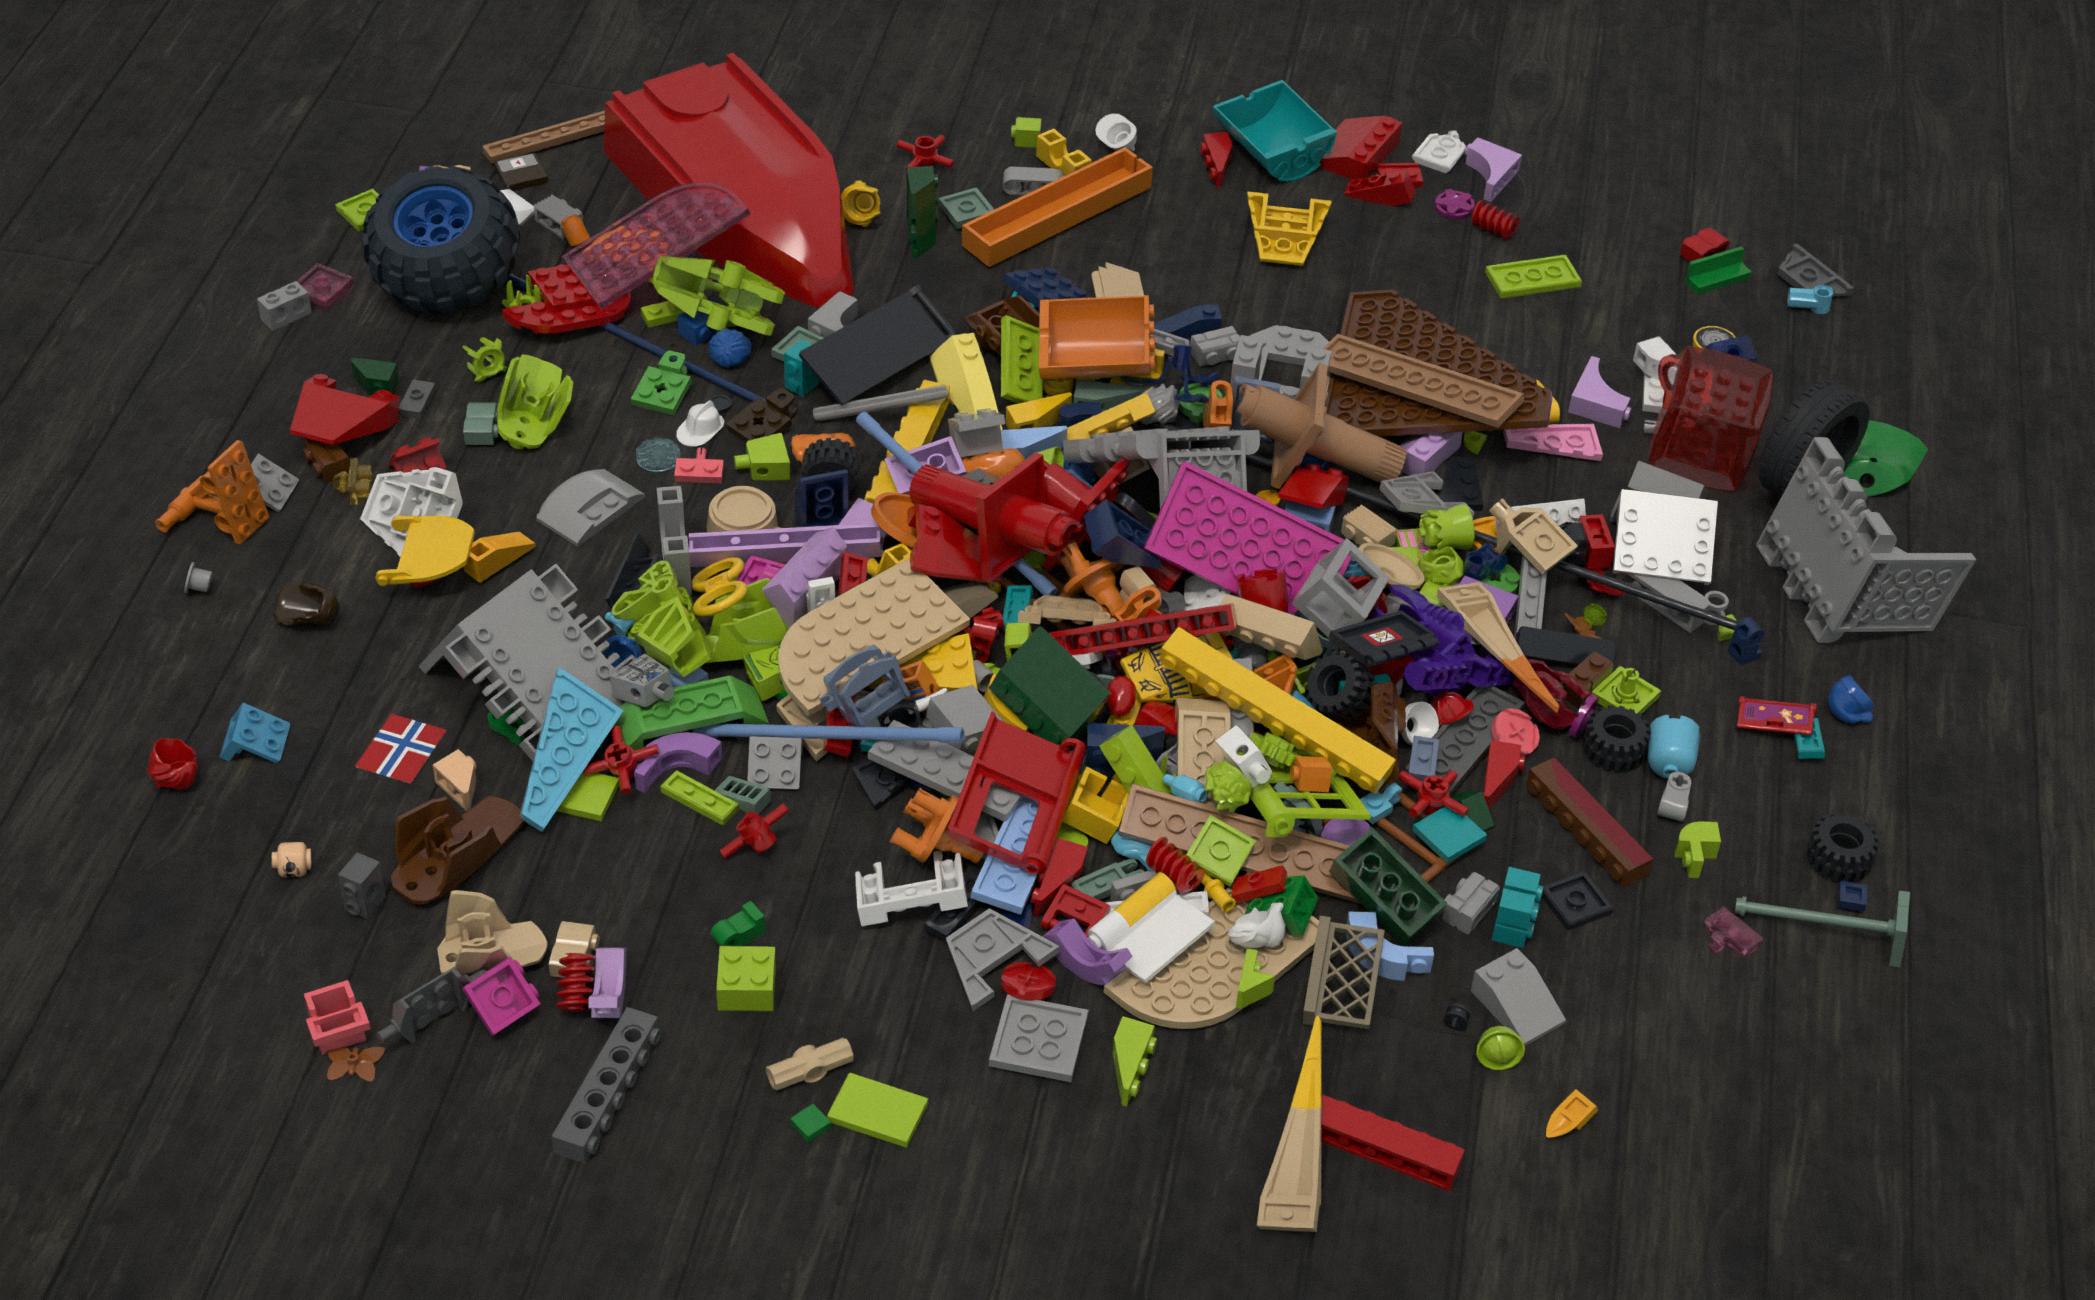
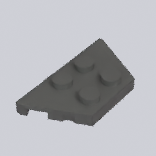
M1797 243L1793 245L1791 253H1788L1777 273L1794 288L1814 289L1816 286L1826 285L1833 289V296L1852 295L1854 289L1853 286Z

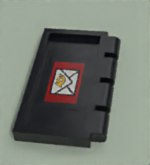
M1402 610L1332 630L1328 638L1329 641L1354 657L1361 664L1367 663L1369 666L1379 665L1386 661L1412 655L1439 645L1435 633Z

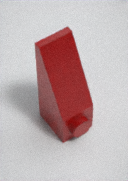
M1495 740L1490 742L1483 795L1488 809L1516 781L1518 770L1523 771L1525 756L1520 755L1521 745Z

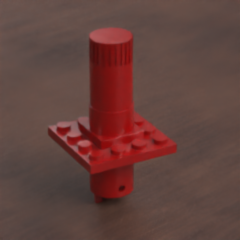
M1037 452L992 485L966 478L930 464L921 466L915 472L910 483L909 495L914 505L933 506L954 520L978 529L982 580L989 583L1032 550L1049 556L1058 555L1067 545L1071 531L1077 533L1081 530L1079 521L1072 519L1068 512L1046 504L1044 456Z
M1122 457L1092 488L1057 463L1050 465L1044 460L1046 504L1068 512L1071 518L1079 521L1081 525V530L1077 533L1071 531L1067 545L1076 542L1078 548H1080L1085 541L1090 545L1092 544L1091 538L1086 531L1087 525L1084 515L1105 500L1113 504V501L1118 496V483L1121 484L1129 473L1126 469L1131 462L1130 460ZM1061 551L1056 556L1048 555L1042 566L1049 571L1056 564L1061 566L1060 560L1066 556L1065 553ZM1161 558L1162 566L1160 568L1139 566L1156 587L1171 593L1186 573V570ZM1125 564L1123 567L1129 569L1137 565Z

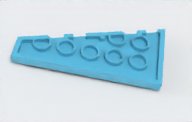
M560 667L556 670L519 816L541 832L624 711Z

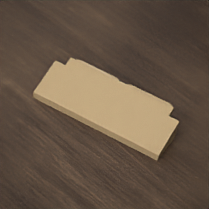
M1105 262V268L1098 266V271L1092 272V282L1096 298L1144 296L1138 272Z

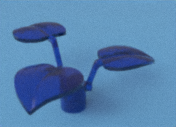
M1174 345L1173 357H1168V362L1158 379L1120 376L1124 382L1134 386H1157V384L1163 382L1171 364H1174V369L1183 370L1184 375L1180 376L1184 380V394H1174L1173 398L1186 403L1197 402L1204 404L1209 403V398L1202 395H1191L1188 391V381L1212 384L1214 381L1219 380L1217 371L1202 375H1191L1190 360L1192 347L1186 345Z

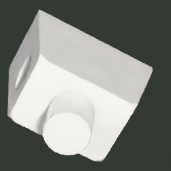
M1237 725L1216 740L1229 764L1239 769L1251 781L1252 788L1259 783L1262 784L1269 780L1272 774L1271 768L1258 747ZM1242 747L1243 749L1241 750L1245 755H1237V750Z

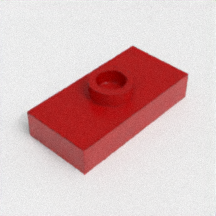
M1281 865L1236 877L1231 896L1235 899L1236 903L1284 891L1287 871Z

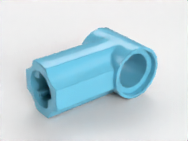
M1819 285L1814 289L1790 288L1788 291L1787 307L1810 308L1814 313L1826 314L1830 310L1833 289L1826 285Z

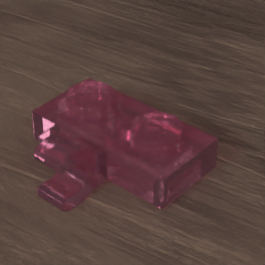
M1724 906L1707 917L1704 926L1714 933L1711 936L1714 941L1708 945V948L1714 953L1720 952L1729 945L1745 958L1761 947L1764 938Z

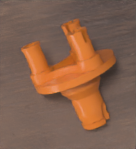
M1076 542L1067 545L1068 548L1065 547L1062 550L1066 556L1060 560L1071 578L1064 586L1066 594L1074 595L1085 591L1087 595L1095 598L1096 602L1103 608L1102 612H1108L1110 619L1114 618V613L1119 611L1124 605L1123 598L1116 588L1115 573L1125 564L1109 562L1105 558L1089 562V560H1085Z
M921 788L918 789L914 798L909 800L903 813L924 823L925 830L922 837L916 838L897 827L890 840V843H894L909 851L910 856L916 858L921 863L927 860L934 848L941 852L952 851L955 854L960 853L961 857L971 860L973 863H978L984 853L952 839L947 833L958 797L951 795L948 800L944 798L939 799Z

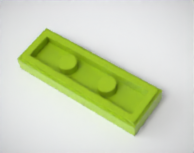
M677 770L660 786L663 794L723 826L739 810L737 802Z

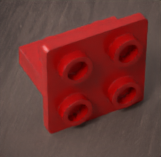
M431 437L418 441V445L410 448L409 445H405L396 449V453L391 455L392 458L387 463L389 468H394L395 472L401 471L403 473L412 472V470L416 469L421 471L429 470L432 467L446 469L437 447L440 444L439 438L432 440Z

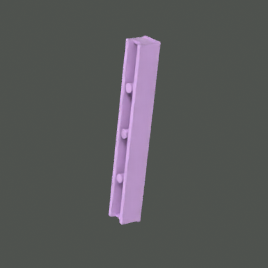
M877 523L689 533L690 567H708L715 562L731 557L741 558L746 564L751 555L775 562H788L815 533L831 527L836 529L846 543L847 552L866 558L882 557L883 535L881 536V528Z

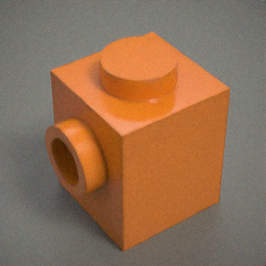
M1296 756L1295 763L1290 768V780L1293 781L1298 791L1329 792L1333 768L1326 757Z

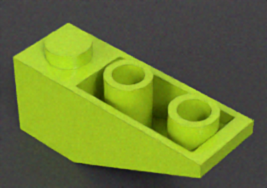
M1123 1016L1114 1036L1113 1059L1121 1103L1124 1106H1128L1131 1096H1137L1140 1087L1138 1078L1140 1075L1144 1076L1147 1071L1149 1059L1146 1058L1148 1053H1154L1157 1038L1153 1037L1154 1025Z

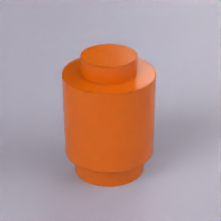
M576 214L560 221L562 224L561 229L570 246L579 248L588 243L587 239L590 236L581 218H578Z

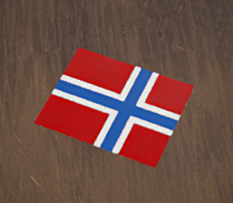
M391 714L355 767L411 783L447 730Z

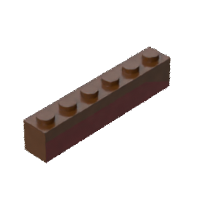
M1555 758L1530 768L1526 784L1529 791L1544 804L1548 811H1551L1558 818L1562 826L1567 828L1576 837L1577 841L1593 855L1594 859L1605 867L1613 879L1617 880L1625 888L1649 875L1653 858Z

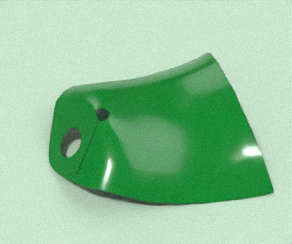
M1869 420L1864 438L1853 459L1844 470L1843 477L1855 479L1860 484V477L1865 473H1869L1874 476L1875 482L1870 488L1862 486L1867 497L1888 492L1905 484L1913 477L1928 448L1920 439L1908 431L1886 423ZM1875 458L1877 462H1872L1869 459Z

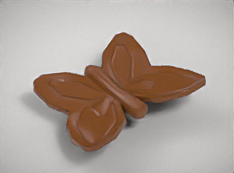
M1565 613L1566 617L1575 626V635L1600 638L1595 636V631L1590 630L1592 622L1588 617L1583 616L1574 619Z
M345 1047L328 1050V1057L332 1061L327 1073L328 1079L335 1080L343 1077L346 1073L352 1076L356 1072L360 1078L366 1081H373L375 1079L374 1063L383 1057L386 1048L371 1047L364 1049L360 1054L358 1048H353L351 1053Z

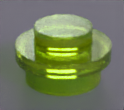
M1591 603L1590 606H1586L1583 610L1585 620L1592 625H1603L1606 621V611L1595 603Z

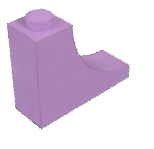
M1477 138L1472 144H1468L1465 150V155L1467 156L1465 164L1477 170L1485 178L1484 200L1492 202L1519 172L1522 155L1481 138Z
M1591 356L1571 396L1568 412L1620 428L1623 421H1628L1632 411V408L1628 407L1630 398L1614 391L1603 381L1598 370L1600 358Z

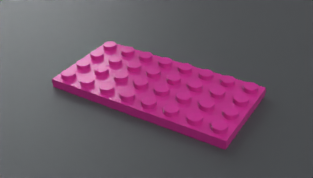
M1183 461L1180 464L1143 550L1239 596L1236 582L1238 575L1245 573V577L1254 576L1255 570L1276 568L1278 573L1281 570H1285L1288 596L1287 613L1293 615L1298 609L1292 602L1316 563L1344 541V539ZM1349 554L1337 571L1342 576H1344L1351 559Z

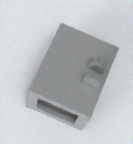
M1346 538L1316 563L1292 604L1310 621L1314 622L1315 626L1329 638L1330 631L1360 623L1366 619L1389 577ZM1348 554L1373 577L1370 582L1358 590L1337 572Z

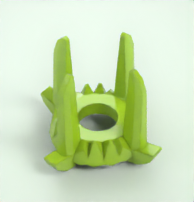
M526 275V295L524 294L523 296L520 291H517V295L514 298L512 281L510 280L506 285L507 300H502V304L506 308L522 306L523 303L542 302L540 289L537 285H534V290H532L529 275Z
M485 337L481 338L480 341L487 346L480 347L477 352L463 345V349L468 352L467 354L474 357L473 365L468 362L467 367L477 376L474 380L475 382L480 383L485 378L497 375L501 370L506 372L508 367L504 365L505 358L501 351L502 342L498 338H496L495 342ZM484 358L491 363L489 366L483 365Z

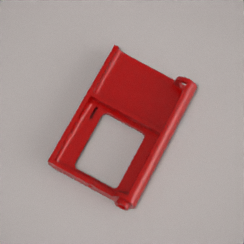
M991 711L948 825V835L960 843L1026 870L1030 874L1044 873L1087 751L1086 745L1078 739L1068 738L1059 746L999 720L996 717V713ZM1067 746H1076V747L1074 748L1073 751H1071V750L1068 749ZM992 784H997L1038 803V809L1022 854H1017L974 834Z

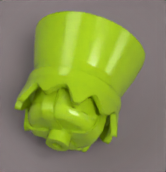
M1460 504L1448 510H1426L1427 513L1420 516V529L1417 530L1418 537L1421 538L1424 545L1430 547L1429 550H1434V553L1446 546L1461 550H1471L1473 547L1475 536L1474 523L1467 505Z

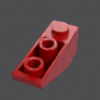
M1228 132L1203 134V143H1200L1199 146L1200 154L1204 155L1205 167L1209 168L1210 179L1214 180L1216 188H1221L1231 162L1232 142Z
M1407 170L1393 171L1389 174H1377L1369 178L1353 179L1349 181L1345 195L1354 199L1396 206L1411 203L1415 188Z
M1057 838L1048 867L1044 873L1040 874L1038 882L1042 883L1041 887H1035L1031 903L1035 904L1033 915L1039 916L1050 907L1063 884L1071 887V883L1080 878L1088 847Z

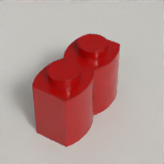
M1707 228L1699 231L1697 235L1687 237L1681 244L1680 255L1690 262L1728 251L1730 240L1712 228Z

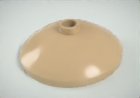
M1376 543L1360 545L1359 550L1389 577L1384 588L1390 589L1391 585L1401 584L1414 590L1420 588L1423 584V572L1405 555ZM1364 569V571L1367 573V575H1368L1371 579H1373V577Z

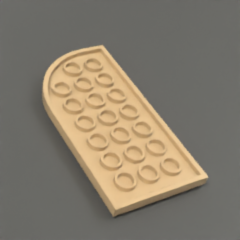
M910 558L810 611L797 620L785 634L779 649L778 665L780 679L793 701L807 716H810L824 708L819 700L828 693L823 681L824 676L836 669L851 655L864 650L868 646L875 645L883 654L890 651L892 657L895 655L899 665L970 626V618L926 574L911 570ZM871 658L870 660H868V661L865 662L864 664H869V663L873 662V661H874V658ZM859 667L835 683L839 693L843 690L849 679L859 670Z
M1234 883L1226 889L1230 896L1232 895ZM1212 900L1208 903L1209 916L1215 921V925L1147 983H1144L1125 969L1104 985V993L1132 1015L1149 1023L1168 1028H1201L1230 1018L1241 1010L1236 1008V1002L1247 948L1235 945L1227 933L1234 926L1236 919L1245 914L1250 900L1236 903L1235 907L1227 913L1222 912ZM1311 915L1302 937H1293L1285 926V935L1278 946L1274 948L1266 946L1248 948L1258 950L1256 961L1261 962L1260 973L1274 975L1276 981L1312 952L1315 947L1319 920Z

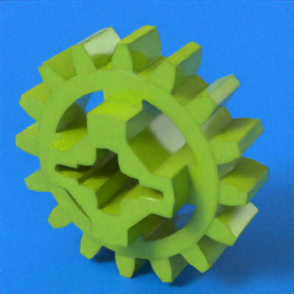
M1252 732L1249 738L1258 747L1266 762L1275 767L1283 769L1285 764L1291 767L1295 763V757L1301 756L1297 752L1292 751L1295 745L1277 735L1267 732L1264 737Z

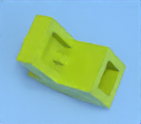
M1693 822L1681 830L1674 857L1682 858L1683 867H1687L1688 878H1699L1704 858L1716 859L1721 844L1718 823Z

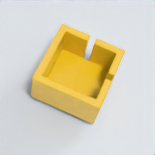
M1086 767L1074 786L1063 822L1107 844L1119 827L1129 793L1124 785L1111 780L1102 796H1097L1106 782L1107 776Z

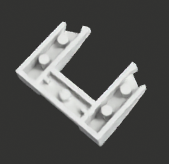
M933 852L936 879L885 888L881 862L873 864L876 873L865 875L864 878L859 871L855 872L857 909L861 926L887 922V912H900L907 908L918 906L927 907L934 903H940L941 911L968 907L960 853H956L955 861L953 862L950 859L941 861L943 857L942 852Z

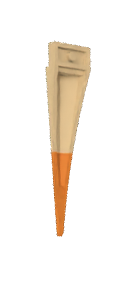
M1480 582L1438 588L1436 597L1449 610L1462 614L1465 625L1464 629L1558 713V703L1524 656L1506 624L1493 595Z

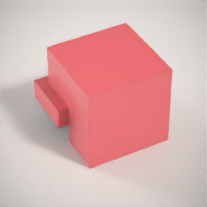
M348 980L304 994L309 1018L306 1019L307 1027L314 1046H319L322 1055L326 1054L328 1050L348 1047L366 1041L364 1031L370 1030V1024L362 1002H355V997Z

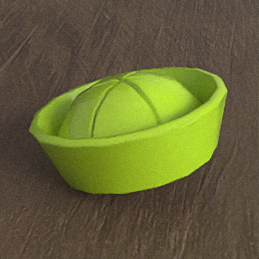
M1496 1026L1489 1028L1482 1034L1477 1045L1476 1054L1479 1062L1485 1067L1492 1070H1506L1514 1067L1521 1061L1525 1053V1045L1523 1040L1512 1029L1505 1026Z

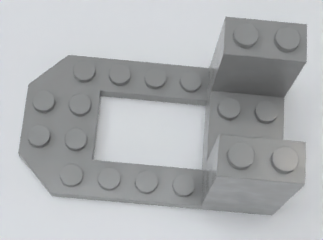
M1278 325L1250 336L1241 335L1232 365L1230 383L1232 390L1235 375L1262 380L1267 360L1304 366L1300 388L1280 386V393L1292 399L1296 397L1319 362L1328 366L1327 376L1330 381L1331 351L1322 349L1329 341L1319 332Z

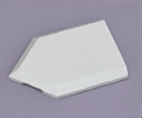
M1450 131L1447 135L1440 136L1437 133L1430 134L1412 155V159L1415 163L1447 173L1464 154L1467 147L1459 140V135L1456 131Z

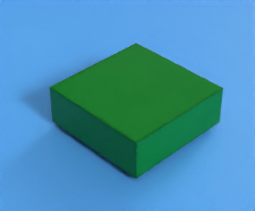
M814 1104L790 1118L791 1125L807 1142H810L831 1128V1122Z

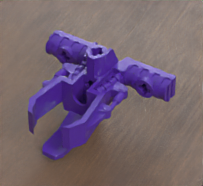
M1401 584L1391 585V593L1411 605L1400 604L1398 611L1402 610L1436 634V638L1439 641V645L1435 648L1410 655L1415 662H1410L1406 666L1404 675L1407 683L1412 688L1424 690L1425 693L1434 698L1439 693L1446 691L1457 693L1467 682L1476 687L1513 685L1515 674L1493 654L1481 658L1475 653L1471 644L1472 636L1464 631L1465 625L1462 614L1430 603L1424 595ZM1378 605L1374 606L1370 619L1385 615Z

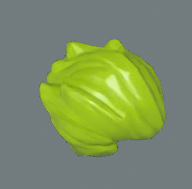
M1446 546L1434 553V550H1429L1420 557L1418 566L1424 574L1422 587L1427 581L1441 587L1459 584V579L1463 576V562L1452 547Z
M1225 760L1208 767L1205 772L1206 783L1204 791H1209L1217 805V810L1228 809L1230 813H1233L1237 807L1249 802L1252 788L1251 781L1239 769Z

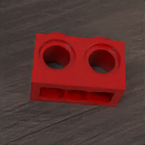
M1603 514L1580 516L1579 523L1584 526L1589 543L1585 561L1587 569L1610 568L1615 545Z

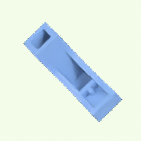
M1376 912L1348 913V925L1378 929ZM1346 933V937H1347V941H1348V940H1350L1351 938H1350V937L1347 935V933ZM1366 936L1360 941L1368 950L1377 944L1378 938ZM1383 938L1378 975L1404 981L1406 972L1431 973L1434 958L1433 947L1398 946ZM1356 944L1349 947L1354 957L1363 953ZM1367 957L1359 962L1368 970L1373 968V964Z

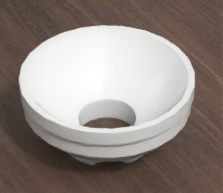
M1427 702L1411 703L1405 708L1406 728L1401 735L1410 746H1412L1414 735L1432 738L1439 730L1437 713ZM1409 718H1411L1414 723V727L1411 732H1409V730L1407 729V721Z

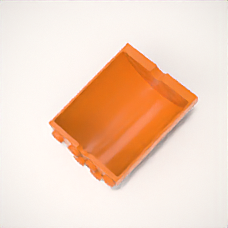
M1149 295L1040 300V378L1063 379L1151 375V369L1156 367L1155 354H1151V352H1155V337H1151V335H1154V321H1150V318H1154V304L1149 305Z

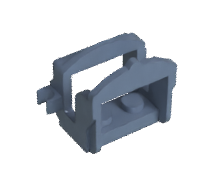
M871 645L851 655L836 669L824 676L823 681L828 693L819 700L823 707L826 706L828 712L838 708L843 718L853 726L865 727L866 724L899 701L908 698L910 692L903 680L902 671L896 656L892 657L890 651L883 654L877 646ZM871 658H874V661H873V662H871V663H869V664H864L865 662H867V661L870 660ZM859 667V670L849 679L843 690L839 693L835 683ZM882 676L886 683L879 685L876 690L866 697L859 699L855 704L853 703L851 697L879 677Z

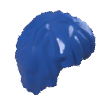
M726 328L718 331L708 343L712 360L725 368L738 366L751 355V342L749 338L737 330Z

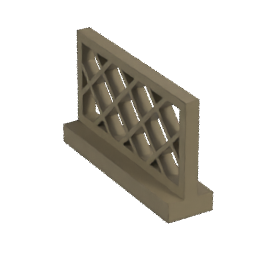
M1320 916L1304 1006L1303 1024L1314 1025L1315 1018L1318 1015L1321 1022L1369 1029L1384 930L1330 922L1331 917ZM1334 933H1347L1351 939L1339 945L1334 939ZM1366 936L1378 938L1377 944L1368 950L1360 941ZM1356 944L1363 953L1351 959L1345 952V949ZM1340 953L1347 963L1336 969L1330 962V959ZM1367 957L1373 964V968L1363 973L1356 964ZM1352 967L1359 977L1348 983L1341 973ZM1336 977L1343 987L1332 993L1326 986V983ZM1363 981L1370 990L1359 997L1352 987ZM1348 991L1355 1001L1344 1007L1337 997ZM1330 1001L1339 1009L1333 1015L1321 1013L1322 1006ZM1360 1005L1366 1013L1365 1020L1353 1018L1349 1011Z

